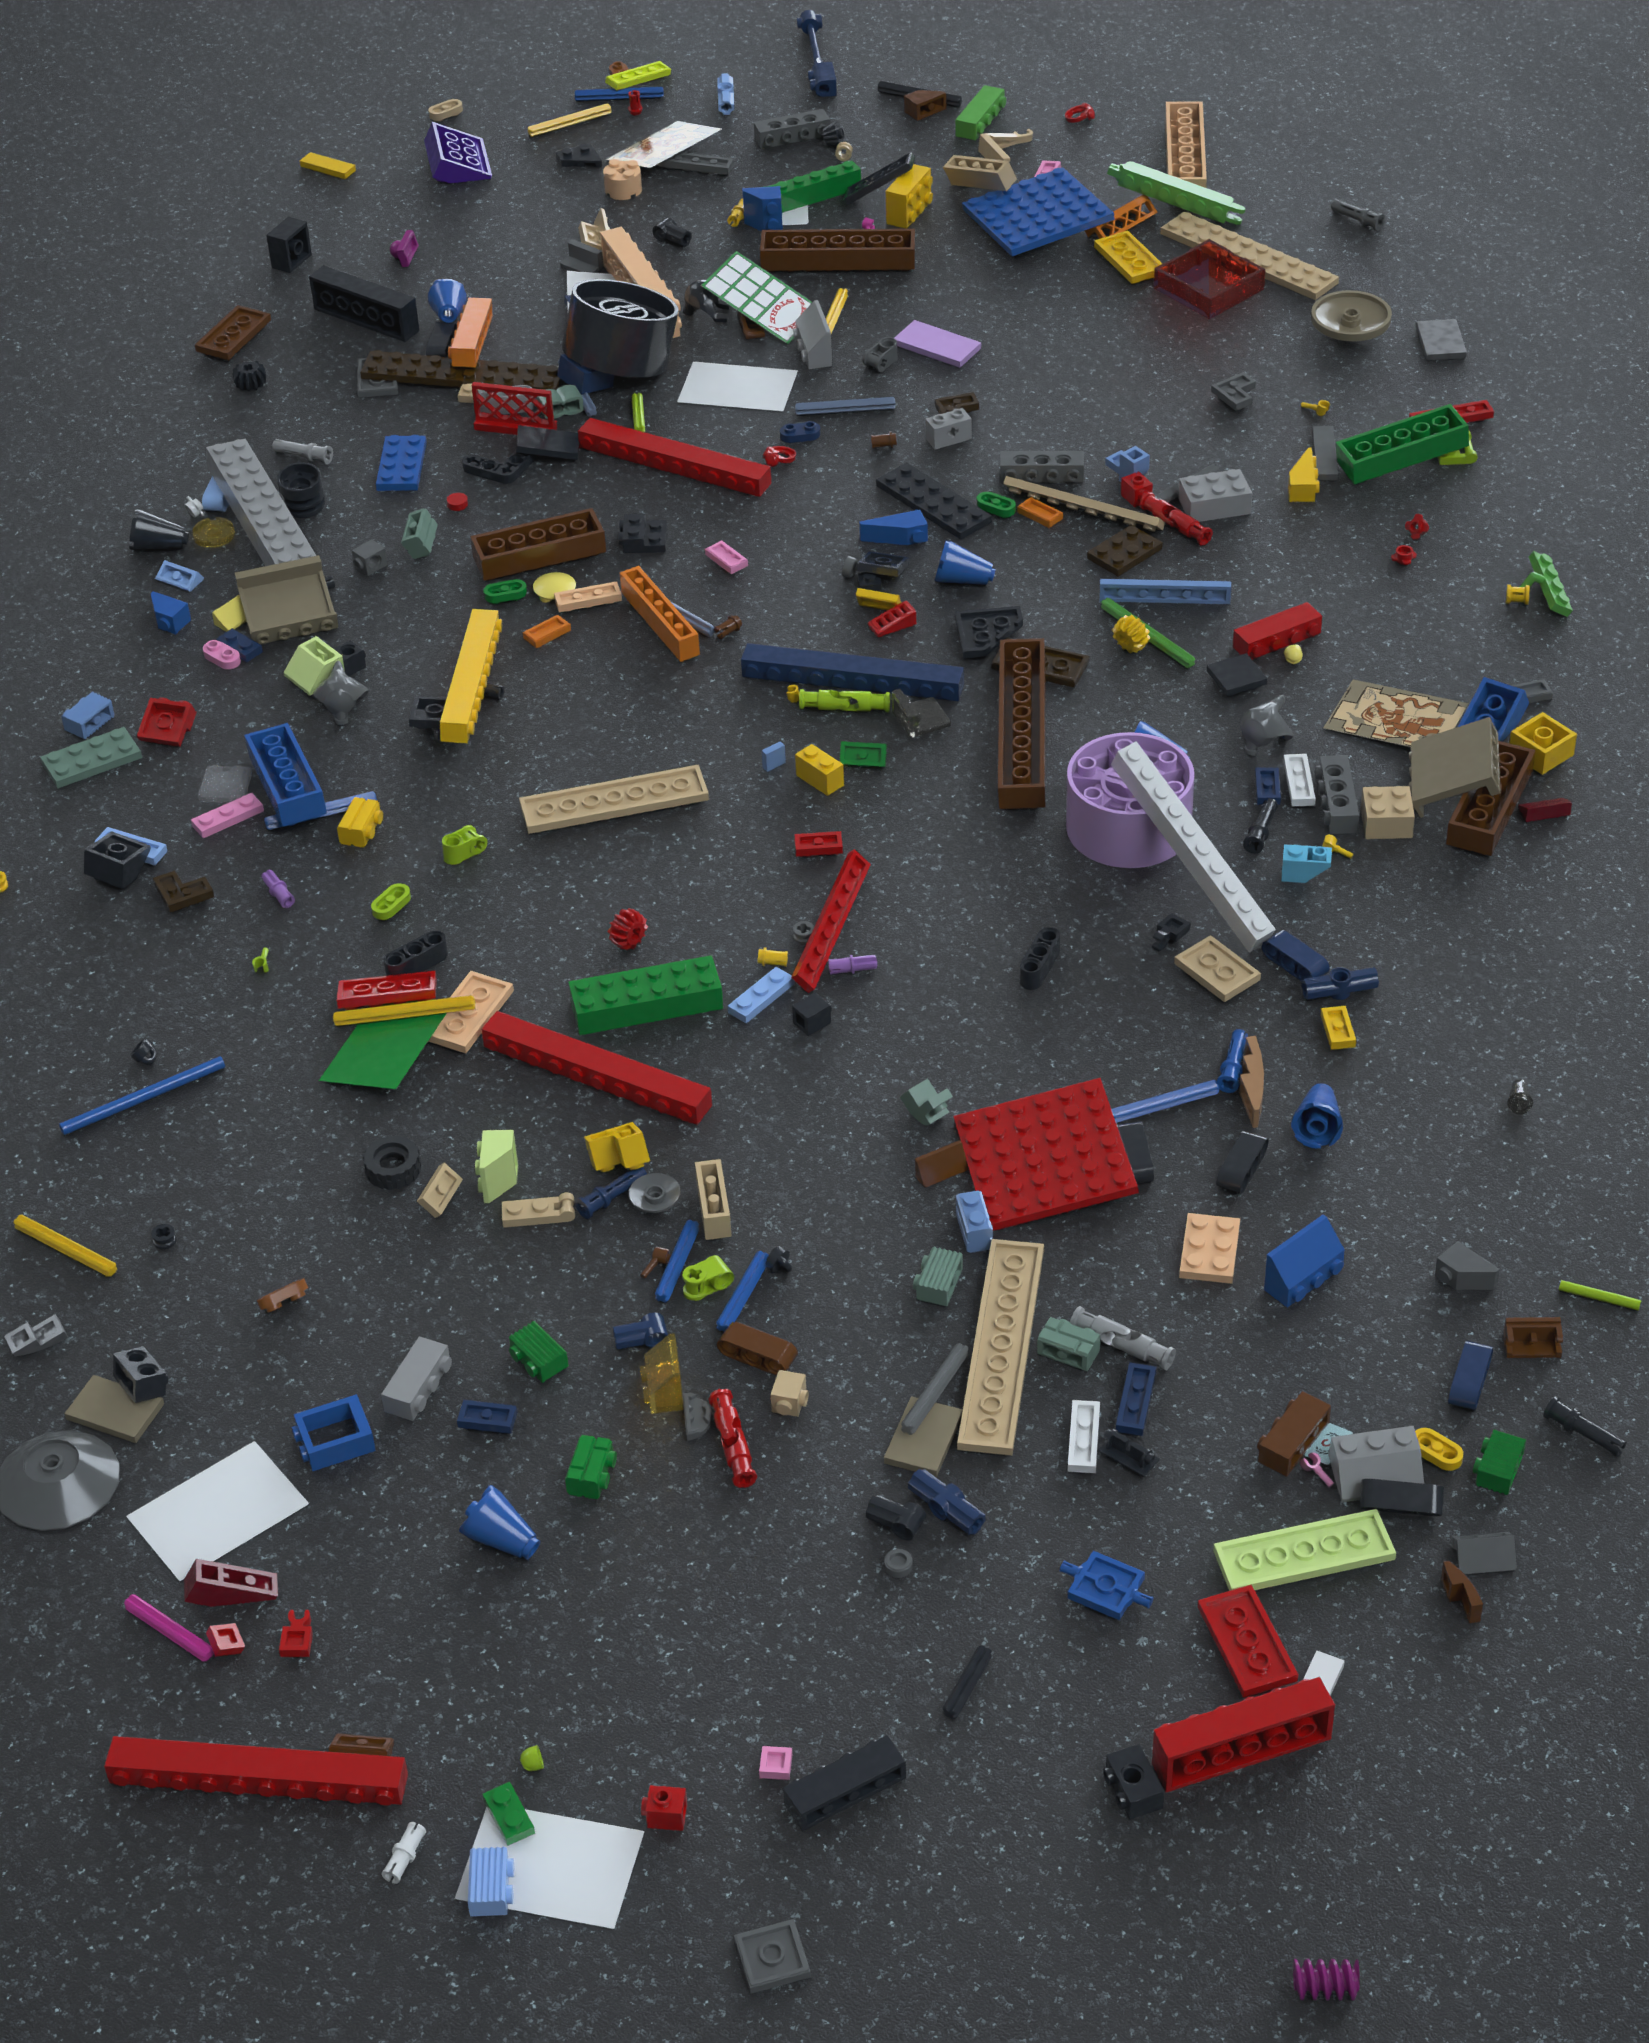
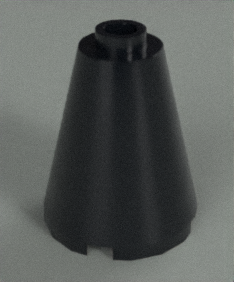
M135 509L134 513H138V517L132 520L129 541L134 542V544L129 546L130 550L183 548V544L187 545L189 532H185V527L145 510Z

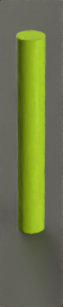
M1563 1280L1560 1282L1559 1291L1638 1311L1641 1305V1300Z

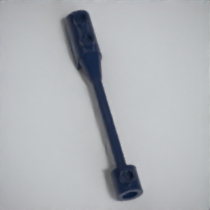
M806 10L801 13L800 18H797V29L802 28L803 32L809 35L814 62L811 71H808L810 89L821 97L837 96L833 63L823 62L821 59L815 34L818 29L822 28V16L812 10Z

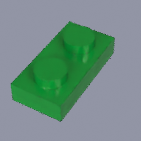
M841 741L840 762L843 765L886 767L887 744Z
M510 1782L482 1794L483 1800L507 1846L535 1834L534 1826Z

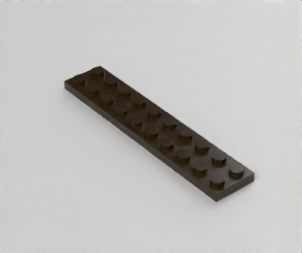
M380 350L369 352L360 372L361 379L391 382L396 380L403 383L461 387L462 384L479 382L506 386L528 385L533 389L557 390L562 381L557 376L558 367L555 365L545 366L534 363L521 364L517 362L478 359L476 367L452 366V359L448 357L403 354L400 352L391 353Z

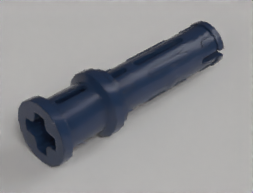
M641 1167L630 1170L604 1187H595L592 1189V1193L584 1198H577L575 1205L580 1215L585 1219H589L595 1211L600 1208H607L611 1200L630 1189L636 1179L647 1175L645 1169Z

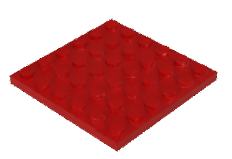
M1101 1078L953 1116L959 1139L964 1148L975 1191L982 1192L993 1231L1139 1193L1138 1185Z

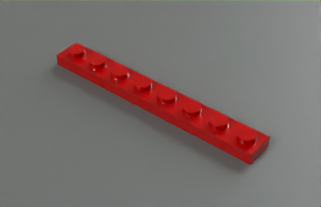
M855 849L848 853L791 977L807 993L815 990L871 865Z

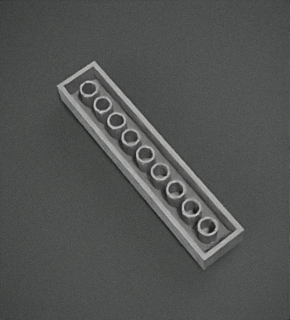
M238 439L206 447L207 468L223 492L224 497L265 566L316 556L246 439Z

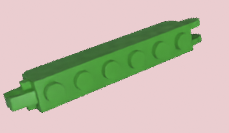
M1127 162L1126 164H1120V166L1111 164L1107 172L1108 175L1116 178L1118 186L1221 223L1227 221L1240 225L1242 222L1240 217L1231 214L1230 211L1243 214L1246 208L1233 203L1234 199L1230 196L1135 162Z

